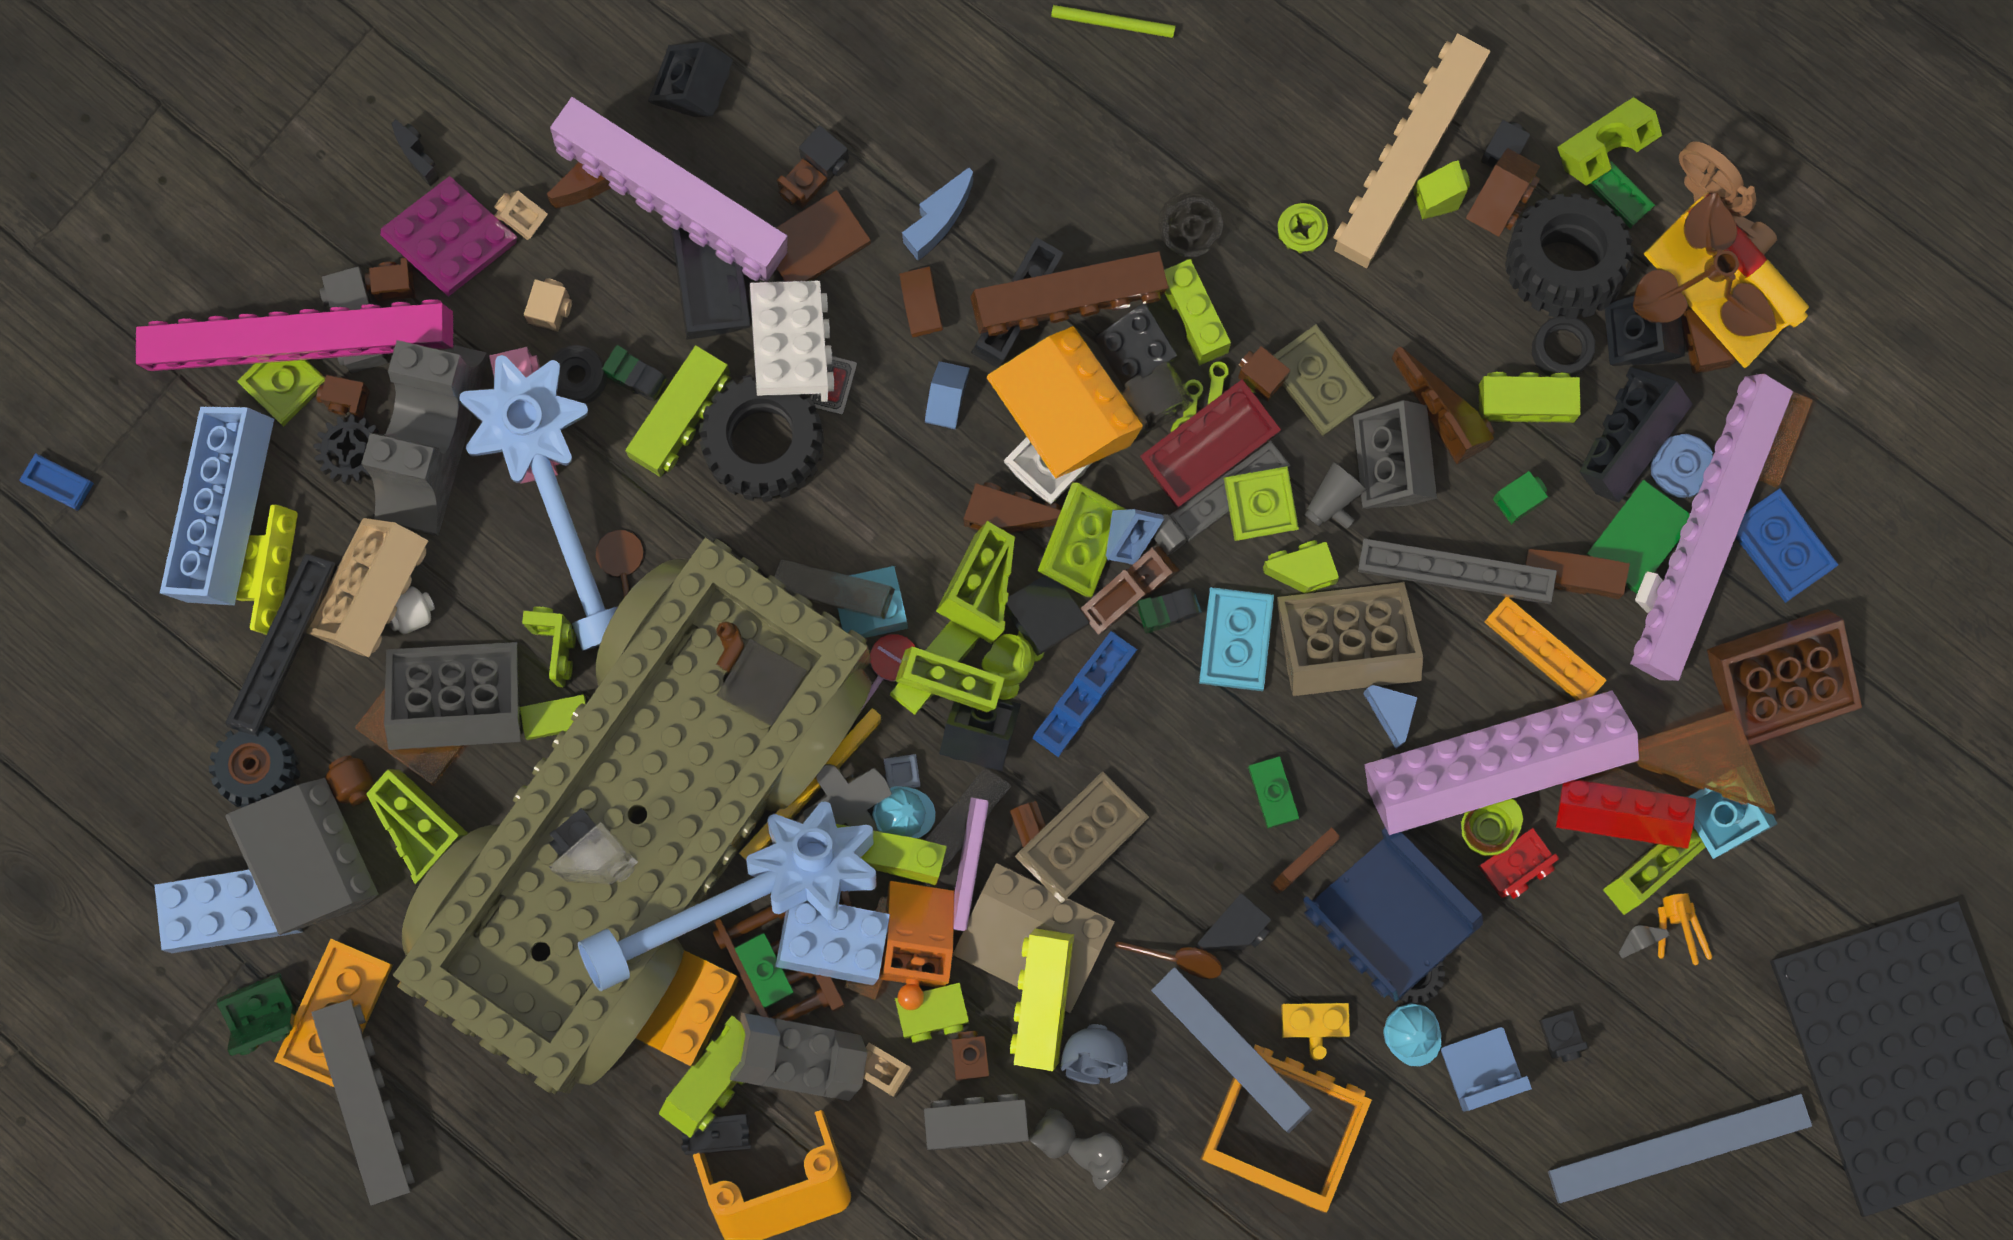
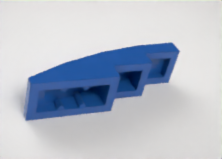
M1111 631L1077 674L1073 683L1056 703L1052 712L1035 732L1032 739L1059 757L1116 681L1137 649Z

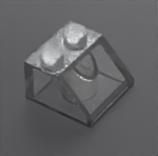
M600 822L550 865L549 868L565 881L613 884L617 880L622 882L634 872L633 866L638 861L616 835Z

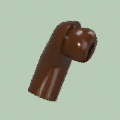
M724 621L718 625L716 630L724 648L716 665L730 672L744 649V642L739 628L733 623Z

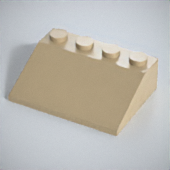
M363 518L328 585L307 630V634L358 655L369 657L380 646L382 641L381 633L386 623H390L397 611L395 605L400 595H403L410 587L412 581L410 576L415 566H418L423 561L426 555L425 546L428 540L395 522Z

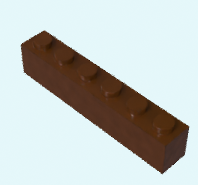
M1158 251L975 289L970 299L979 334L988 332L989 336H996L1006 333L1008 331L1007 328L1019 326L1020 330L1030 329L1038 326V321L1050 319L1051 323H1058L1068 320L1071 314L1081 313L1082 317L1091 316L1099 313L1100 308L1111 306L1112 310H1120L1129 307L1130 302L1142 300L1143 304L1153 303L1161 299V296L1168 289L1160 252Z

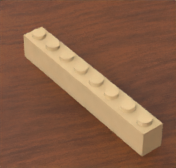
M1460 34L1456 35L1452 43L1446 41L1438 58L1442 59L1438 68L1432 66L1423 83L1427 85L1423 94L1417 92L1408 109L1412 110L1408 120L1402 118L1395 129L1394 135L1397 136L1393 146L1387 143L1381 153L1379 161L1383 163L1378 172L1372 169L1364 183V187L1368 188L1363 198L1357 195L1348 211L1353 214L1348 224L1342 221L1333 237L1338 240L1335 252L1368 268L1485 65L1490 50Z

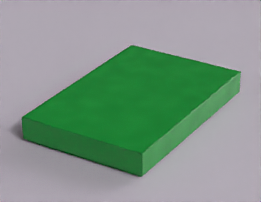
M1643 480L1586 556L1629 563L1626 586L1637 594L1645 573H1654L1681 538V529L1687 523L1690 513Z

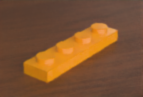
M1505 597L1485 620V623L1577 701L1594 696L1606 682L1604 677L1509 597Z

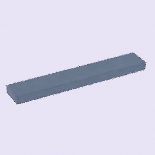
M1175 967L1151 990L1287 1133H1290L1313 1110Z

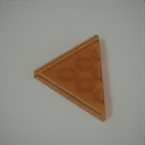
M1735 710L1638 740L1639 761H1635V763H1638L1639 767L1661 775L1666 773L1679 778L1683 783L1703 790L1705 788L1721 793L1722 797L1744 805L1749 803L1764 809L1766 813H1776L1775 806Z

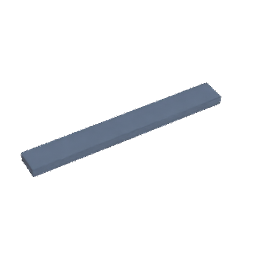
M1798 1094L1549 1170L1548 1174L1557 1202L1563 1203L1812 1127L1802 1094Z

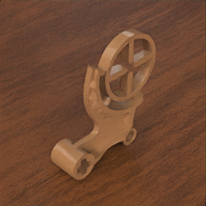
M1690 142L1679 154V161L1687 174L1684 183L1693 193L1694 202L1707 192L1710 194L1718 193L1723 204L1732 214L1735 223L1765 255L1777 241L1776 234L1764 223H1754L1743 217L1748 215L1756 205L1755 188L1751 185L1749 188L1744 187L1739 171L1719 151L1701 142ZM1739 193H1740L1741 195H1743V197H1736V196H1737Z

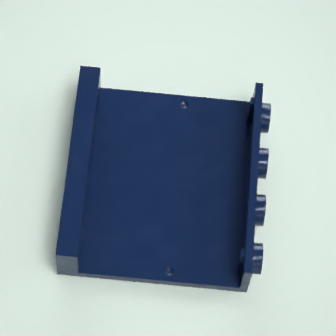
M1385 827L1382 830L1383 840L1313 901L1307 896L1303 900L1307 909L1304 913L1310 922L1316 927L1322 925L1329 932L1326 937L1331 944L1339 951L1344 948L1351 956L1348 960L1360 974L1366 971L1374 980L1371 982L1374 989L1383 998L1388 995L1396 1002L1483 925V916L1402 832L1389 835Z

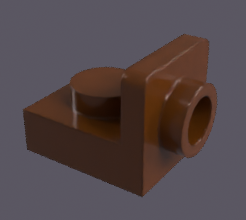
M803 158L786 177L781 175L777 179L780 190L779 194L790 205L796 203L803 209L827 183V177Z

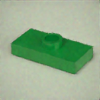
M1610 161L1612 169L1588 184V186L1631 229L1654 208L1655 204Z
M1280 756L1249 765V773L1267 829L1299 820Z
M765 933L734 948L764 1008L794 994L783 969L776 967L777 957Z

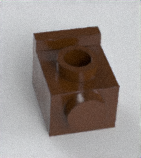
M400 258L401 265H397L395 262H383L378 267L369 268L370 273H365L366 289L373 294L377 301L415 297L413 267L406 258Z
M326 375L324 384L321 383L318 387L316 399L317 402L324 403L328 407L329 412L344 416L347 415V412H350L357 420H361L365 413L370 390L363 382Z

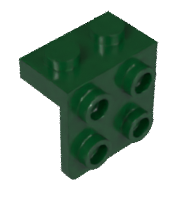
M280 973L217 999V1005L230 1030L227 1047L230 1056L236 1054L247 1055L255 1051L260 1044L269 1040L271 1042L280 1041L286 1038L293 1029L296 1005Z

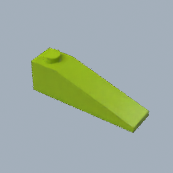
M836 824L837 828L850 827V826H845V825ZM873 831L874 843L861 857L862 860L877 871L936 885L947 846L917 838Z
M1693 826L1688 849L1656 844L1608 884L1603 891L1625 915L1642 904L1706 846Z

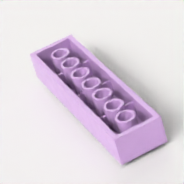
M570 98L550 127L553 142L557 147L556 152L569 161H572L573 158L583 164L582 168L595 178H598L600 175L610 181L609 186L621 195H625L627 192L637 199L635 202L642 209L650 213L655 210L663 216L662 220L676 230L681 227L690 233L689 238L698 245L705 247L707 244L717 250L715 254L728 264H731L733 261L743 267L742 272L755 281H758L760 278L768 282L787 254V235L575 98Z
M1612 690L1365 764L1368 792L1388 834L1392 835L1639 761L1638 733Z

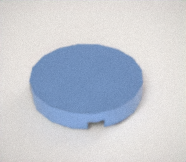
M1680 434L1667 438L1650 462L1651 475L1657 486L1666 494L1677 498L1695 496L1699 493L1704 480V472L1711 463L1713 452L1710 446L1702 439L1693 435Z

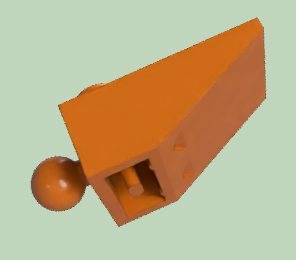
M890 881L885 913L890 914L879 979L906 983L898 992V1002L906 1010H916L924 1001V993L919 985L939 988L949 983L953 953L954 891ZM892 960L899 961L900 968L891 967ZM924 964L930 965L933 972H923L922 966Z

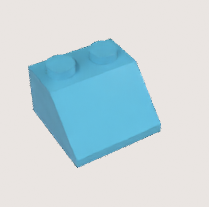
M1744 767L1733 770L1689 796V798L1696 799L1694 828L1713 859L1778 824Z

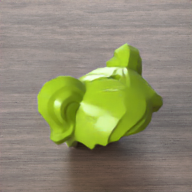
M1020 631L1017 636L1003 634L993 643L991 650L982 660V667L986 672L1005 678L999 699H1012L1018 694L1019 683L1027 677L1033 668L1034 662L1043 658L1044 653L1037 656L1031 644L1023 637Z

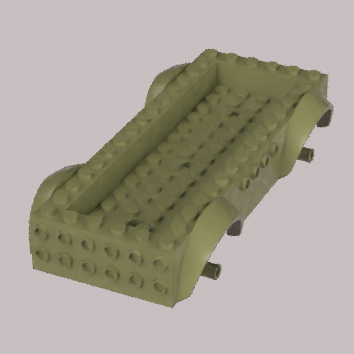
M704 538L690 559L679 558L660 564L647 573L629 591L612 616L599 646L596 658L597 690L586 705L582 703L577 707L571 717V720L574 722L567 732L562 730L552 743L554 750L547 759L542 758L537 763L532 772L535 777L528 786L523 785L517 791L513 798L515 805L502 823L473 830L454 843L427 872L406 912L402 927V945L406 957L393 974L400 981L397 987L413 998L421 999L424 997L428 1000L424 1005L440 1017L448 1018L451 1016L455 1020L452 1025L467 1036L475 1037L478 1035L481 1037L482 1040L479 1044L489 1052L502 1056L504 1053L509 1057L506 1063L521 1074L529 1075L531 1072L537 1076L534 1083L548 1093L556 1094L558 1091L570 1093L576 1083L592 1085L616 1063L636 1038L664 996L679 968L684 949L678 937L626 961L630 978L608 989L599 991L586 970L579 952L578 942L604 929H609L618 942L703 902L766 811L777 812L779 809L787 808L817 776L850 730L871 689L872 681L865 672L871 658L868 645L865 644L867 640L854 630H850L848 633L842 630L838 625L840 622L829 613L823 611L820 615L815 612L811 607L813 604L808 599L798 593L793 597L784 589L786 586L772 575H769L766 579L757 571L759 569L758 566L745 557H742L741 560L735 558L730 553L732 549L718 539L711 542ZM724 621L733 623L739 628L744 642V649L730 671H737L742 676L741 685L735 689L727 688L724 685V676L729 672L716 665L724 651L716 630L718 625ZM582 808L603 834L575 858L570 859L568 855L561 858L549 844L554 840L549 833L557 829ZM641 809L646 810V820L643 823L634 824L632 821L634 813ZM540 942H544L550 947L549 957L542 962L536 961L532 956L533 947Z

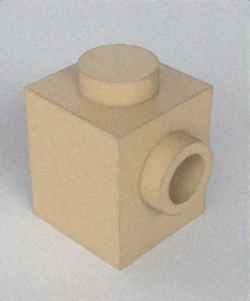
M535 279L524 312L528 324L559 332L563 317L567 318L572 307V299H569L570 296L561 282L553 279H545L544 282Z

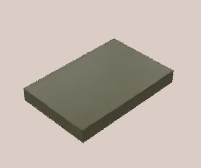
M1317 324L1273 355L1291 370L1288 379L1283 383V387L1323 437L1374 400V396Z

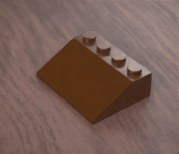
M1828 609L1707 649L1713 679L1740 748L1862 708L1844 620Z

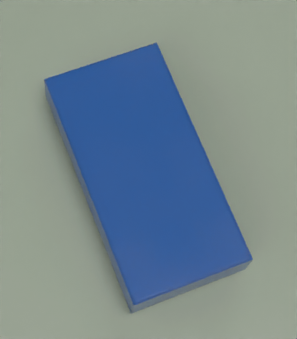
M36 453L19 480L21 483L76 511L80 509L94 484L90 480Z

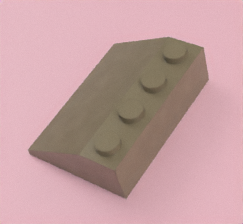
M1405 582L1277 597L1287 672L1293 696L1366 688L1371 685L1383 686L1421 681L1423 654Z
M996 863L968 920L967 930L963 931L952 955L1018 987L1021 969L1025 970L1027 957H1022V946L1025 937H1029V934L1035 928L1074 934L1065 1011L1071 1013L1115 921L1068 898L1061 903L1046 887Z

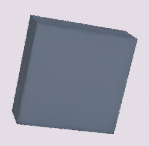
M916 754L884 759L889 788L894 786L913 789L921 788Z

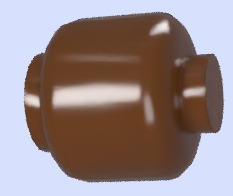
M347 755L333 761L329 765V771L325 779L338 803H350L352 806H357L368 799L366 793L373 787L374 780L362 759L352 758V756Z

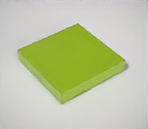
M307 360L255 363L237 382L284 427L317 394L318 387L321 383L324 384L325 377Z
M1288 466L1224 478L1235 541L1299 529Z

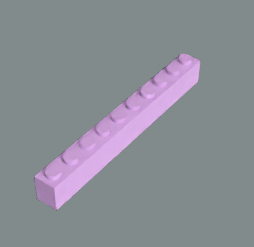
M1766 374L1745 376L1738 387V395L1726 417L1727 423L1721 437L1715 444V453L1710 465L1704 472V480L1699 493L1692 502V510L1687 523L1681 529V538L1675 552L1670 557L1669 568L1665 578L1658 587L1657 600L1653 609L1646 617V626L1640 640L1634 647V656L1630 664L1659 680L1679 681L1793 393L1792 390Z

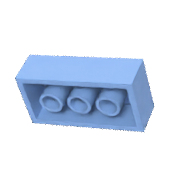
M250 870L155 885L162 951L177 953L303 932L301 928L282 935L278 934Z

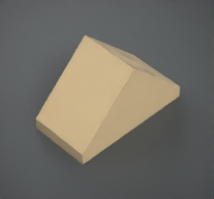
M868 1043L866 1046L868 1053L863 1078L895 1098L910 1075L912 1068L873 1044Z

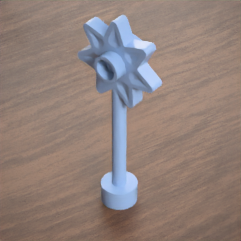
M499 355L495 360L494 389L464 391L460 394L459 398L462 405L482 421L466 445V450L470 456L503 452L511 479L516 483L523 481L531 467L586 614V618L572 623L581 649L586 651L600 646L603 634L618 606L607 610L604 607L550 460L564 466L572 462L571 453L561 430L586 417L588 408L584 403L556 396L560 374V365L557 361L551 360L528 377H525L506 356Z
M825 801L818 804L803 824L777 814L770 815L768 817V828L774 845L752 853L746 859L748 874L754 878L618 942L609 929H604L579 941V952L590 978L599 991L608 989L630 978L626 961L770 893L772 911L776 914H781L808 900L827 920L835 919L838 913L841 891H862L876 888L875 869L861 859L874 843L873 828L870 825L837 828L831 805Z

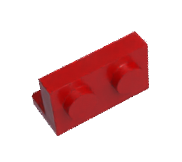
M1531 828L1518 837L1507 851L1499 855H1493L1478 867L1501 898L1511 895L1514 899L1529 889L1526 882L1537 876L1541 880L1555 870L1553 863L1559 860V857L1556 853L1551 854L1535 830Z

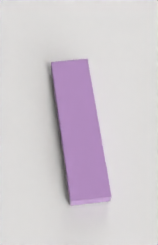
M971 797L954 893L953 929L967 930L988 800Z

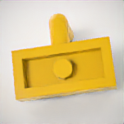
M1349 1003L1281 1005L1282 1038H1309L1310 1057L1313 1060L1318 1061L1326 1056L1327 1052L1323 1047V1037H1350Z

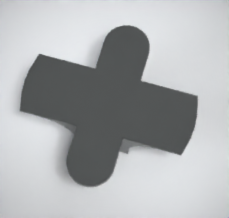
M831 764L824 765L816 778L826 794L818 802L802 811L805 820L819 803L825 801L831 805L836 824L843 825L847 823L848 826L870 825L873 831H878L876 823L867 809L892 795L884 777L873 768L856 778L853 774L845 778L836 766Z

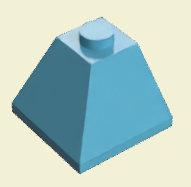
M894 566L832 579L842 630L848 633L850 630H854L864 638L908 629Z

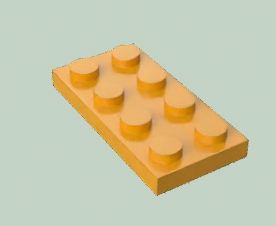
M330 939L295 1015L293 1029L284 1039L275 1062L334 1087L311 1012L352 999L354 1005L360 1003L366 1021V1023L360 1024L363 1032L393 965L334 939Z

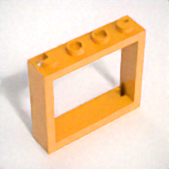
M1255 1044L1254 1049L1277 1073L1355 1106L1320 1195L1216 1150L1242 1087L1235 1078L1231 1082L1201 1160L1327 1213L1372 1100L1364 1097L1366 1091L1354 1085L1347 1084L1345 1089L1334 1084L1335 1077L1318 1070L1315 1075L1303 1071L1304 1064L1288 1057L1282 1062L1272 1057L1274 1053L1272 1050Z

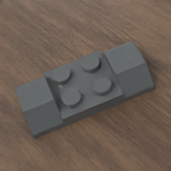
M741 1013L740 1020L745 1031V1040L741 1061L732 1071L730 1080L850 1101L861 1088L868 1053L861 1035Z

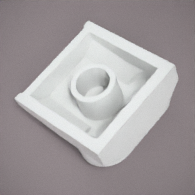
M1027 437L1004 460V463L1016 477L1050 505L1076 479L1082 477L1091 465H1086L1055 479Z

